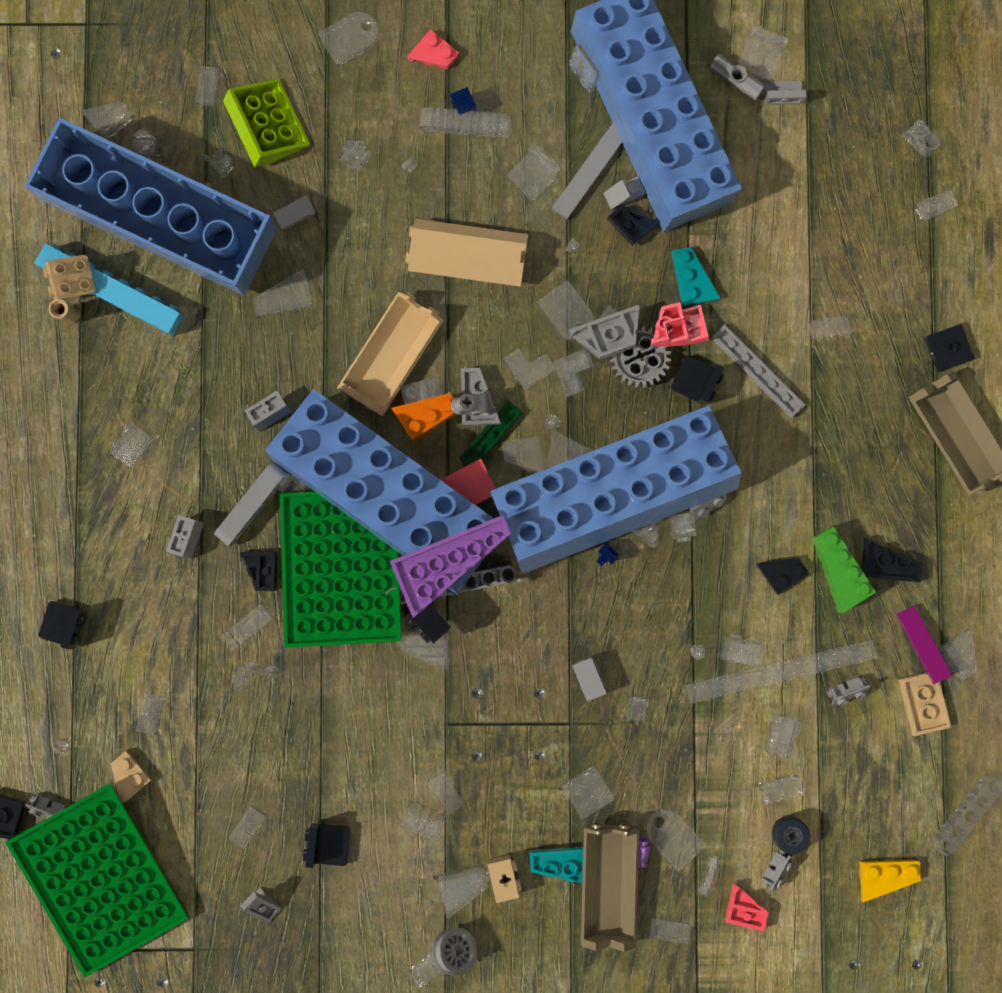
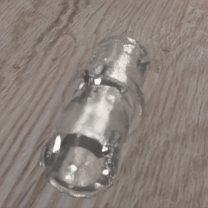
M709 855L705 871L702 872L703 878L698 891L699 894L706 897L711 896L713 884L718 878L717 872L721 861L720 857Z

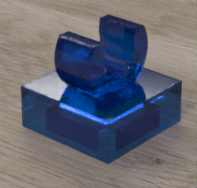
M606 542L598 550L601 556L596 562L600 566H603L607 561L612 565L620 555Z

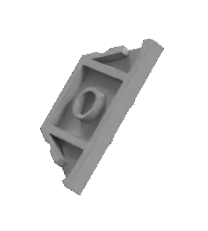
M639 305L569 329V333L599 360L636 347Z

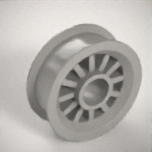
M462 928L442 931L435 938L432 946L433 961L436 967L446 975L468 972L474 966L477 958V945L473 936Z

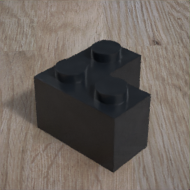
M431 604L415 618L412 617L411 612L405 616L407 619L405 621L406 625L411 630H419L421 632L420 637L427 644L429 642L434 644L451 628Z

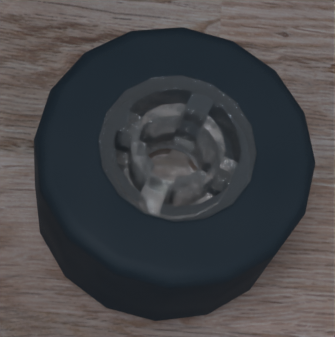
M794 816L781 817L772 828L773 841L786 853H800L809 844L810 833L808 827Z

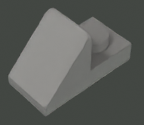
M635 177L626 182H623V180L619 181L603 194L610 209L614 210L621 205L645 196L646 192L639 177Z
M259 888L256 892L254 891L241 905L244 912L267 923L282 909L262 888Z

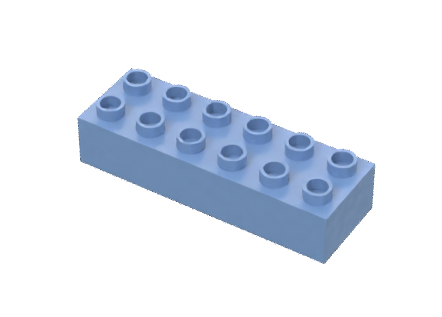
M601 0L576 10L571 33L611 120L615 124L623 146L663 232L731 204L742 190V187L654 0Z
M60 117L24 186L41 201L243 296L246 295L278 230L269 215Z
M315 389L310 392L265 450L272 461L403 556L494 519ZM483 559L448 589L458 595Z
M706 406L490 492L498 515L504 516L511 535L508 537L520 570L524 574L735 491L739 488L741 471L710 406Z

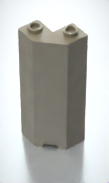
M955 371L946 374L908 397L968 496L974 493L980 495L988 490L986 487L991 482L998 479L1000 482L1002 481V447Z
M592 823V826L584 828L582 947L594 951L611 947L623 952L636 948L639 829L632 828L631 824L604 825L602 823Z

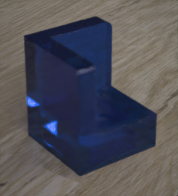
M467 87L450 94V103L453 109L456 108L459 115L471 111L473 116L477 114L476 104Z

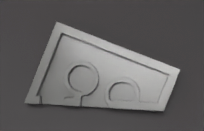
M461 368V395L488 394L489 415H462V425L501 424L481 369Z

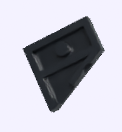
M623 205L607 218L631 246H634L659 224L657 219L651 220L644 217L643 213L632 211Z
M240 552V557L243 558L247 566V573L252 578L255 591H277L278 553Z
M799 558L756 564L776 595L781 594L810 574Z

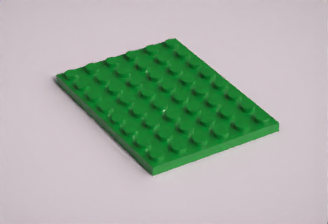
M280 493L284 648L402 642L400 585L390 561L398 558V552L318 493Z
M112 782L5 842L84 978L190 917Z

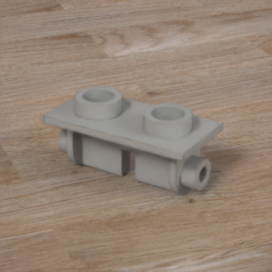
M857 677L846 682L849 689H845L842 683L831 687L827 694L829 698L833 697L832 706L836 704L842 706L848 703L849 699L865 697L870 686H864L866 685L865 679Z
M38 794L36 796L32 795L30 799L31 805H25L29 809L28 813L36 817H40V815L50 817L67 807L53 801L51 807H48L51 800Z
M781 849L775 852L770 862L771 865L776 867L775 871L768 867L761 878L762 885L767 888L769 885L772 886L771 891H775L776 888L779 890L784 882L782 878L784 872H789L794 863L791 861L793 856L785 857L787 853Z

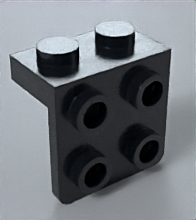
M686 356L675 376L671 389L705 405L708 401L711 402L716 394L714 388L716 383H721L724 377L722 373L724 368L719 365L712 367L691 356Z
M50 601L38 636L42 639L61 644V648H76L80 640L81 629L86 622L87 611L56 601Z
M312 823L305 832V841H308L307 849H304L303 861H306L305 867L314 868L316 864L346 866L348 863L351 828L349 826Z

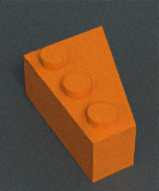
M451 393L391 408L413 443L457 415L451 408V402L454 400Z

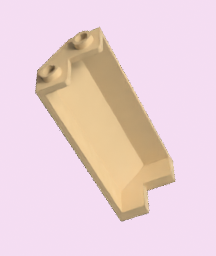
M416 219L414 226H410L409 237H411V244L405 258V263H408V271L521 287L528 234Z
M400 292L397 293L337 387L355 401L357 400L381 416L388 409L444 321L438 316L439 312L432 307L427 309L415 302L416 298L409 293H406V295Z

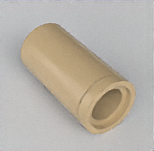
M55 299L49 305L50 315L67 324H74L80 318L78 308L64 300Z

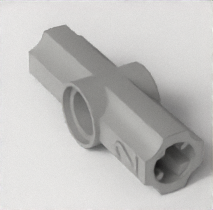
M720 54L716 56L709 67L711 71L726 80L731 88L739 89L754 100L758 98L765 87L763 83L748 74L745 67L741 65L736 66ZM733 75H739L741 79L737 80Z

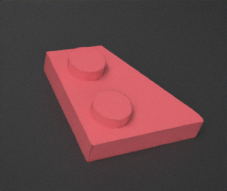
M430 29L407 57L412 62L416 60L424 62L426 65H436L439 68L448 69L458 58L459 52Z
M733 883L725 922L765 931L768 911Z

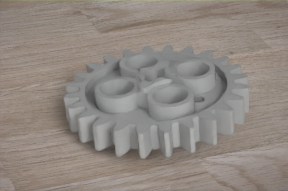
M645 326L642 327L641 331L637 328L636 347L631 348V356H625L623 352L612 355L614 358L609 363L615 365L611 370L618 371L615 377L622 376L621 383L628 380V386L633 382L635 383V388L639 386V383L645 388L647 382L650 386H653V379L659 382L660 378L658 375L662 377L666 375L663 370L669 369V366L665 363L671 362V359L666 357L671 354V351H665L667 347L652 346L651 340L654 337L652 328L648 332L645 331ZM647 341L650 347L643 349L640 346V342ZM649 351H656L653 354L646 355L642 359V361L640 359H637L631 362L630 364H624V362L635 359L638 353L640 356L648 353ZM648 359H656L657 366H650ZM633 365L638 366L640 373H632L630 367Z

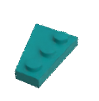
M692 248L672 250L671 253L682 307L720 300L717 291Z
M583 847L529 850L532 873L552 878L558 877L572 883H582Z

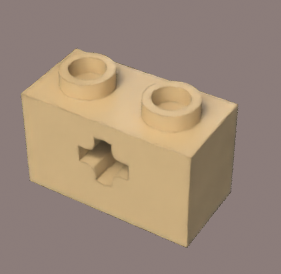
M510 855L488 860L487 865L496 903L519 898V891H522L520 879L516 880L514 872L518 871L516 861L511 860ZM506 874L508 882H504L502 875Z

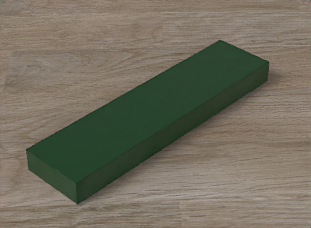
M508 400L497 413L501 424L487 425L459 459L466 465L479 459L483 461L523 412Z

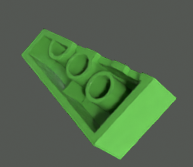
M828 527L812 537L819 560L824 569L825 578H827L831 596L836 604L837 613L848 611L876 593L834 527Z

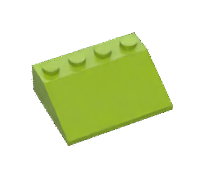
M279 78L228 89L223 102L254 168L271 164L310 146V142Z

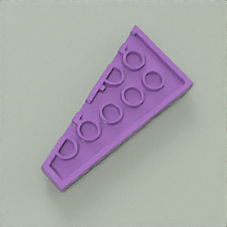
M503 515L390 561L413 618L511 535Z

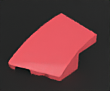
M678 302L661 307L660 317L655 327V334L651 340L652 346H682L709 341L701 305L682 309L681 303Z
M481 459L441 479L442 482L474 505L481 504L482 501L491 498L490 491L496 489Z

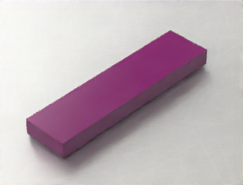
M915 606L896 614L932 683L936 684L952 676Z

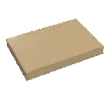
M927 672L898 679L912 736L952 728L940 682L933 684Z

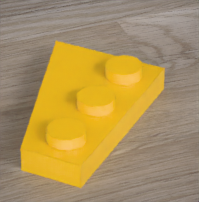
M919 860L859 861L861 901L863 903L921 881Z

